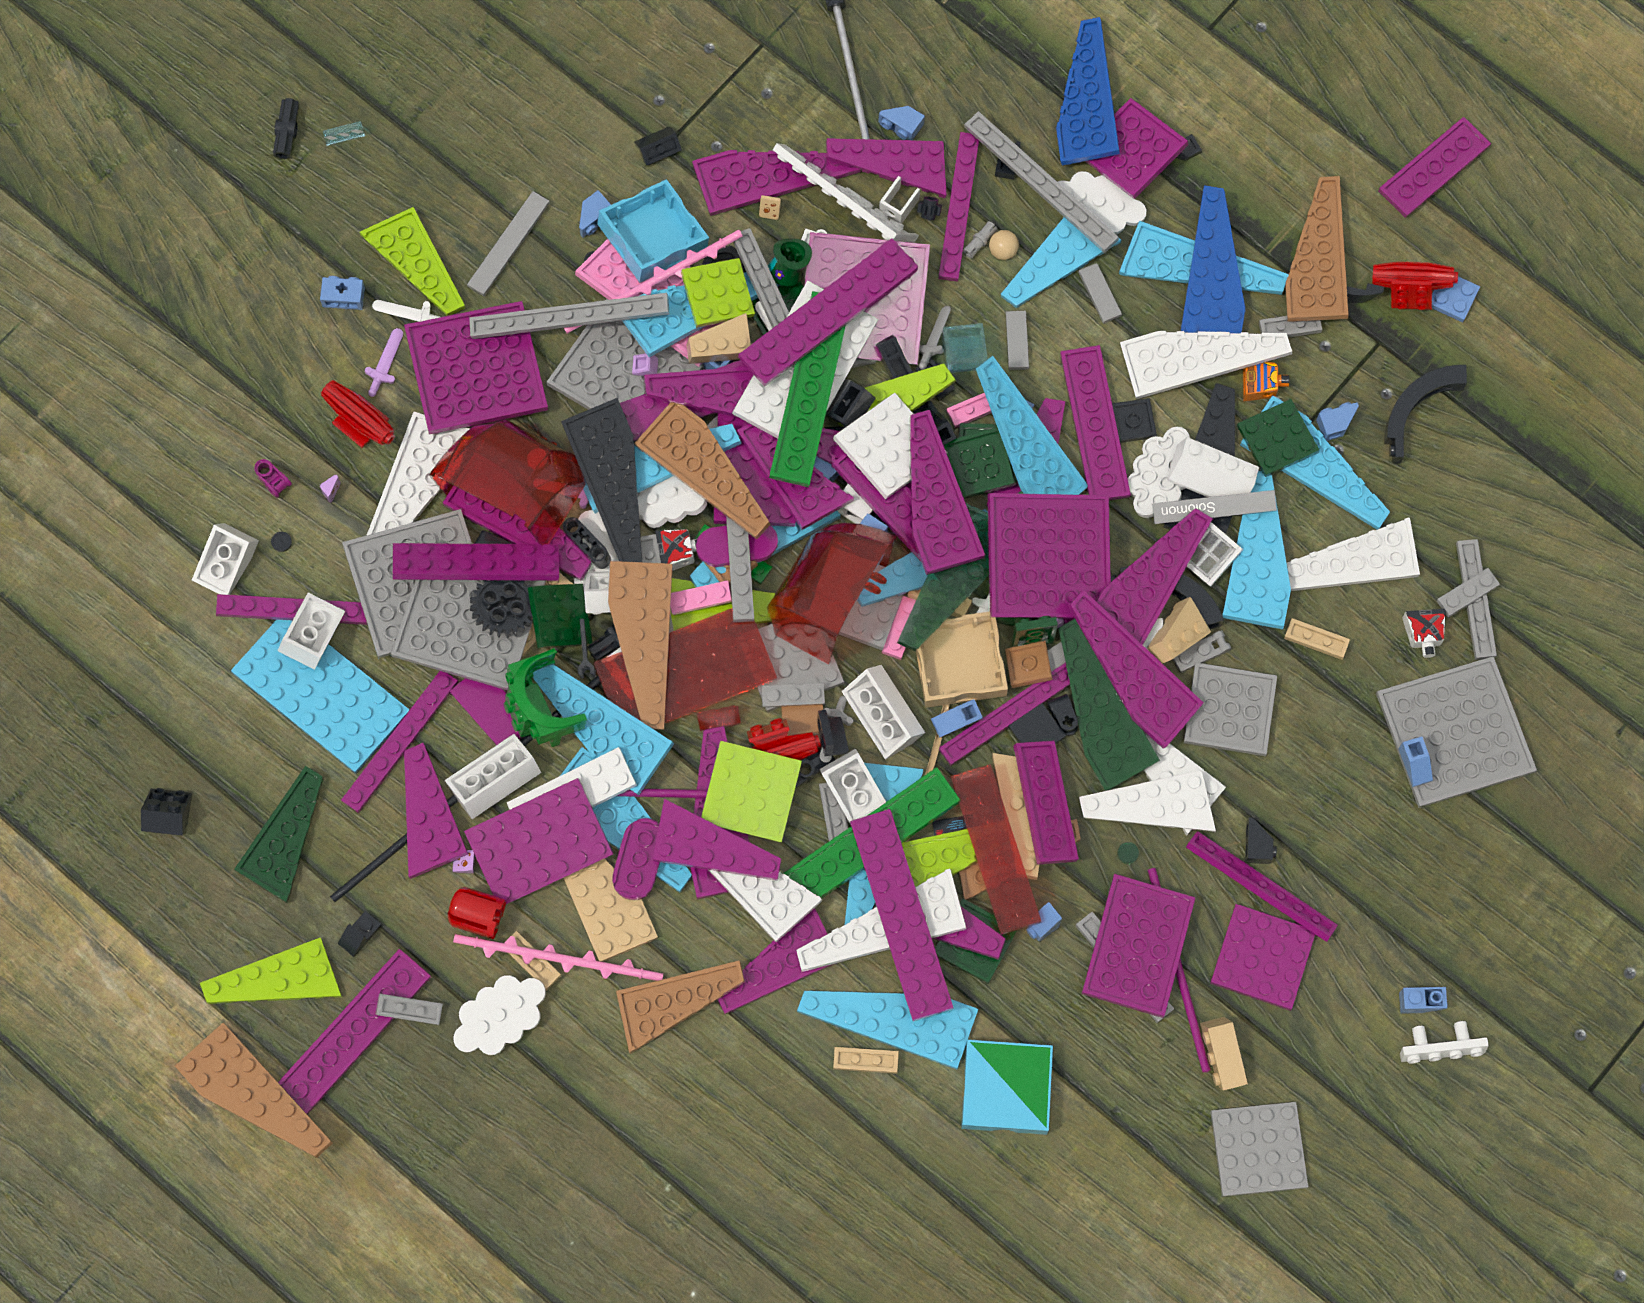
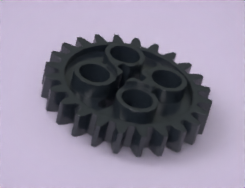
M483 580V585L477 583V590L472 591V596L474 597L470 598V603L473 604L470 605V611H473L472 619L478 618L476 625L483 624L482 631L490 629L489 635H492L495 631L498 638H500L502 633H505L506 638H508L509 632L517 636L518 629L524 632V625L530 627V620H533L528 587H531V585L524 586L525 580L520 582L517 580ZM507 590H510V591H512L514 594H513V595H507V594H505L504 592L507 591ZM492 597L495 601L488 602L485 598ZM519 608L522 612L515 613L512 609ZM500 615L503 619L496 620L493 616Z

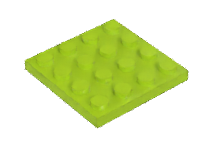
M720 741L701 818L721 828L782 843L802 761Z

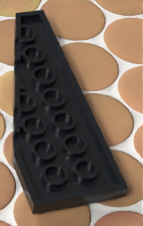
M1216 383L1195 441L1234 457L1235 389ZM1187 488L1181 490V500L1206 497ZM1233 515L1213 517L1211 523L1226 534ZM1180 521L1165 523L1163 528L1170 530ZM1210 531L1202 542L1213 545L1218 537ZM1221 541L1217 545V547L1221 548L1223 541Z
M615 398L565 419L561 423L620 562H643L634 436L618 398Z

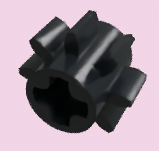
M926 196L923 201H919L917 212L921 213V218L935 220L936 215L940 216L942 204H938L937 198Z

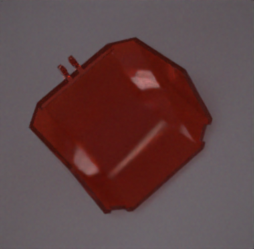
M509 420L477 425L469 429L445 452L429 474L446 497L452 487L456 486L512 517L514 514L526 522L524 526L542 546L550 543L586 485L583 473L574 454L558 447L553 441L548 442L546 437H539Z
M856 523L829 525L811 535L768 604L767 610L771 617L775 635L829 665L838 634L863 589L874 594L881 593V589L877 585L868 582L869 579L880 584L887 583V579L883 575L874 571L878 565L888 566L896 536L881 529Z

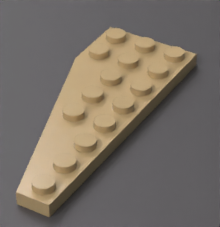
M605 858L564 877V881L600 962H605L658 939L642 899L627 900L615 891L612 881L614 868Z

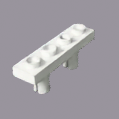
M1460 1021L1454 1024L1457 1041L1429 1044L1425 1027L1416 1026L1412 1028L1415 1046L1403 1047L1400 1052L1401 1062L1414 1064L1429 1059V1061H1438L1444 1057L1458 1059L1463 1055L1477 1057L1486 1052L1489 1046L1487 1038L1470 1039L1466 1021Z

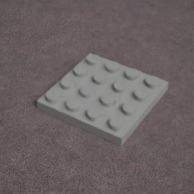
M833 548L805 622L883 650L903 595L892 596L883 601L861 607L850 591L851 587L885 567Z
M809 610L737 637L761 699V686L824 683V691L844 684L823 629L805 622ZM765 707L767 713L770 712V711L776 710V709H778V708H781V707Z
M1195 662L1191 691L1204 703L1186 723L1184 743L1266 756L1277 676Z
M1296 1102L1211 1110L1222 1197L1308 1188Z

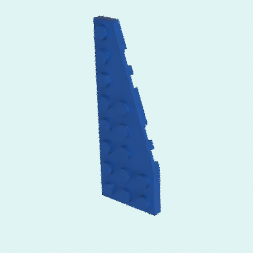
M1100 17L1083 20L1080 23L1076 50L1073 54V63L1067 79L1063 106L1060 109V119L1056 127L1062 166L1120 154Z
M1204 185L1180 331L1185 333L1230 332L1232 334H1241L1245 304L1225 192L1223 188Z

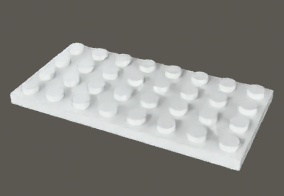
M807 281L788 316L810 300L812 291L820 293L824 289ZM864 311L846 324L827 410L878 321L877 318ZM795 364L765 387L753 376L732 414L778 439Z

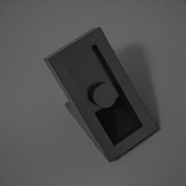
M365 911L353 925L350 923L347 925L338 941V945L354 957L382 925Z

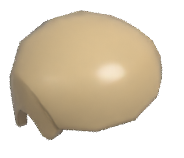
M1000 230L991 237L989 249L991 254L997 259L1008 260L1016 255L1019 249V240L1011 231Z

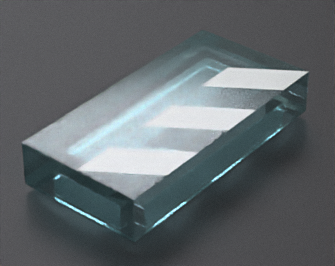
M360 121L323 131L327 146L365 136Z

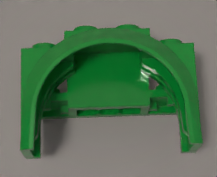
M555 648L508 665L507 673H505L508 690L507 694H505V702L503 703L506 713H510L513 719L511 721L515 732H519L520 737L531 734L533 739L536 738L538 745L549 741L551 747L560 745L562 736L585 729L587 721L585 713L565 718L553 717L538 683L533 684L531 680L534 677L533 673L535 671L555 664L554 658L557 653Z

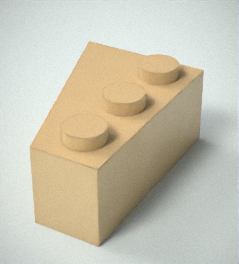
M742 314L689 337L686 344L689 364L738 360L739 353L751 345L747 314Z
M1191 597L1174 605L1172 613L1165 619V624L1158 630L1147 647L1148 651L1162 664L1174 659L1211 633Z
M1225 1017L1200 1023L1203 1039L1208 1050V1060L1214 1070L1212 1076L1215 1085L1224 1091L1248 1084L1233 1022Z

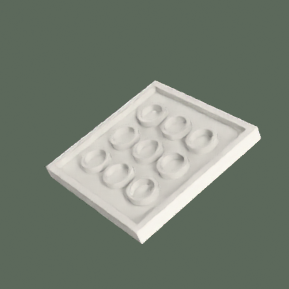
M896 393L837 433L833 438L885 499L911 481L909 418L913 413Z

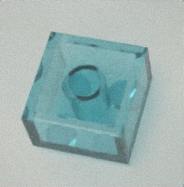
M983 323L943 327L942 342L945 364L951 373L974 371L988 359Z

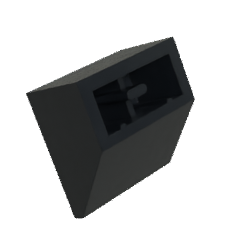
M845 379L827 410L826 416L847 427L863 416L876 398L865 388L851 380Z
M151 788L141 808V831L183 836L188 824L192 793L182 790L171 791L162 788Z

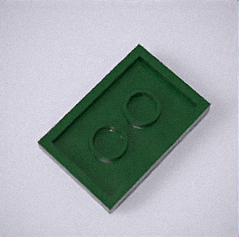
M1042 616L1038 620L1022 619L1018 621L1014 627L1012 647L1046 641V644H1053L1058 626L1057 618Z

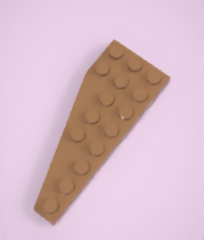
M1340 176L1319 178L1291 270L1286 280L1288 322L1348 319Z
M670 402L634 443L635 446L755 539H758L770 525L767 517L718 444L705 421L684 405Z
M610 561L608 604L641 722L652 729L664 730L673 564Z
M224 1023L217 1027L175 1065L178 1071L204 1099L234 1113L238 1117L294 1145L311 1156L317 1158L333 1144Z

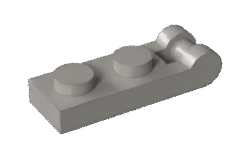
M1218 631L1212 636L1196 642L1172 659L1179 673L1181 674L1194 668L1195 662L1203 664L1229 652L1232 648L1229 643H1226L1223 631ZM1215 642L1219 645L1217 649H1214L1212 645Z

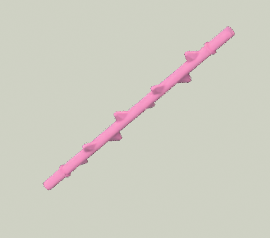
M740 230L733 232L723 239L720 238L719 241L697 253L692 250L687 251V258L666 270L658 266L654 267V277L632 289L625 286L622 287L621 295L614 299L634 297L640 293L650 295L652 286L675 274L682 278V269L707 256L713 259L717 258L719 249L726 248L728 244L743 237ZM580 326L565 327L564 329L568 334Z
M455 934L453 941L454 943L474 946V948H483L487 958H490L495 951L522 955L525 964H529L534 958L559 962L566 973L575 965L600 970L604 979H607L612 973L655 981L663 979V973L643 970V968H634L629 959L622 965L596 961L593 951H588L583 958L558 954L555 952L553 945L550 944L543 951L517 946L514 936H510L505 943L478 939V937L473 938Z

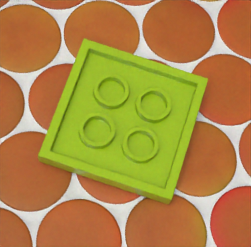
M739 258L681 270V276L696 328L723 323L745 313L747 318L754 316V308Z

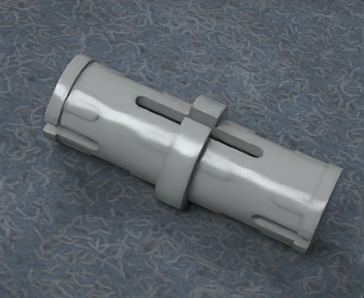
M988 221L979 233L973 235L972 241L963 249L967 257L973 258L981 247L987 245V240L997 231L996 226L993 228L994 224Z

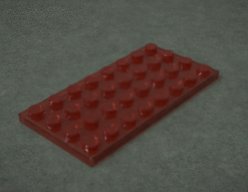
M731 608L669 633L665 723L778 679L755 620L733 622V610ZM622 652L594 662L607 699L641 721Z

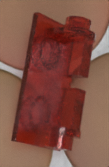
M734 704L717 710H701V712L697 713L700 731L741 724L739 708L734 706Z

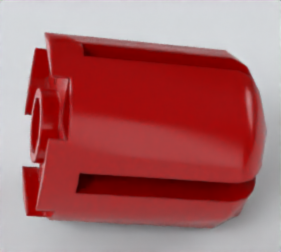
M460 887L452 897L447 918L452 927L494 939L498 932V929L495 927H498L501 917H503L506 902L505 899L468 887Z

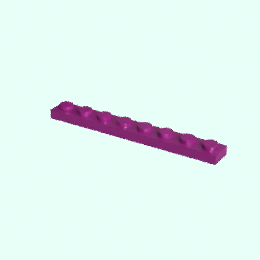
M960 132L938 278L942 280L958 282L979 144V140L971 133Z
M217 594L216 616L293 621L304 599ZM324 600L345 611L339 623L367 625L360 602Z
M1066 662L1051 672L1053 680L1031 685L941 746L939 751L949 765H954L1007 729L1017 719L1069 687L1070 680Z
M438 672L343 796L341 801L359 814L404 755V751L411 746L449 696L450 690L458 684V680L446 672Z
M1197 831L1187 844L1186 848L1324 941L1327 942L1338 925L1200 832Z

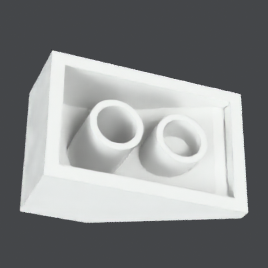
M225 523L215 524L192 581L218 594L230 595L251 561L259 540Z
M307 593L282 639L278 652L315 670L345 611Z
M856 749L820 769L849 822L867 816L886 803Z

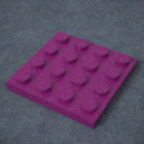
M1130 98L1115 113L1120 154L1085 162L1135 199L1189 144L1185 138Z
M1235 904L1210 984L1291 1011L1315 934L1304 926Z

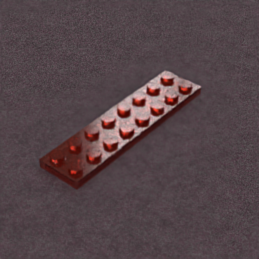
M991 764L952 775L951 781L955 793L961 800L959 806L1000 934L1003 935L1041 923Z

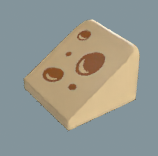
M762 195L759 216L778 220L781 199Z

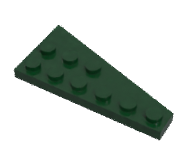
M307 766L303 768L234 869L237 873L285 903H288L324 779L323 776Z

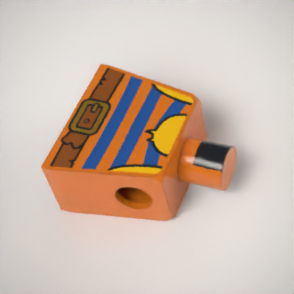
M1263 362L1243 368V401L1276 397L1278 387H1289V375H1278V365L1276 363Z

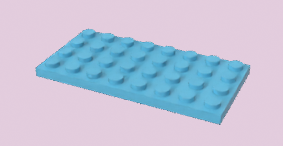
M276 620L233 667L231 672L356 774L392 734L409 712V709L329 644L315 670L278 652L282 639L292 621Z

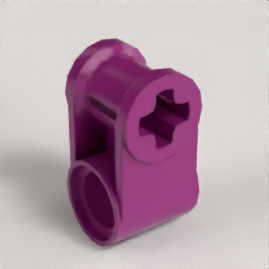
M261 459L256 462L254 469L257 478L275 498H278L279 493L287 486L290 487L292 485L290 480L270 461ZM262 468L270 469L266 474L260 473Z

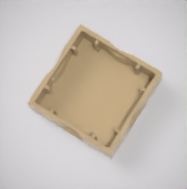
M990 611L968 614L954 619L941 618L913 622L912 630L925 708L968 702L973 699L976 701L1007 696L1008 687L1004 664L999 651L998 628L996 618H990Z

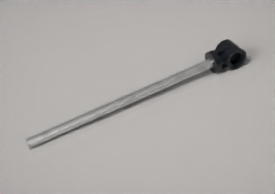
M825 0L827 10L834 12L861 136L862 139H870L841 11L846 7L845 0Z

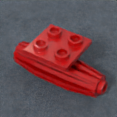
M1398 261L1374 264L1372 283L1391 288V308L1432 310V290L1453 288L1454 284H1458V272H1454V267L1428 262Z
M335 380L330 381L322 389L321 396L335 413L339 415L332 424L359 447L363 448L370 440L380 445H388L394 440L395 430L388 423L389 418L360 394L355 393Z
M782 718L770 721L769 725L763 727L762 724L752 726L750 731H747L749 742L755 745L751 747L752 749L800 761L817 753V748L821 747L818 735L813 736L812 732L787 735L790 729L787 720H782Z

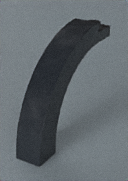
M894 335L876 343V347L882 357L881 361L891 380L913 373ZM930 400L912 412L916 414L930 410L943 445L956 439L949 421L943 417Z
M1466 365L1445 366L1428 372L1410 384L1398 398L1389 416L1384 434V444L1389 445V457H1392V464H1401L1404 458V427L1411 411L1423 400L1435 394L1446 391H1463L1467 384Z
M1127 567L1120 568L1118 575H1120ZM1182 574L1171 594L1181 601L1191 597L1209 629L1222 626L1224 618L1212 597L1198 583ZM1116 575L1111 576V582L1117 577Z

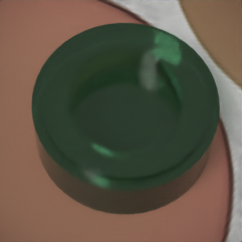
M1131 842L1121 844L1117 852L1118 859L1124 864L1134 863L1139 855L1137 846Z

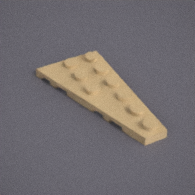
M992 753L1016 877L1037 880L1039 865L1036 862L1016 757Z

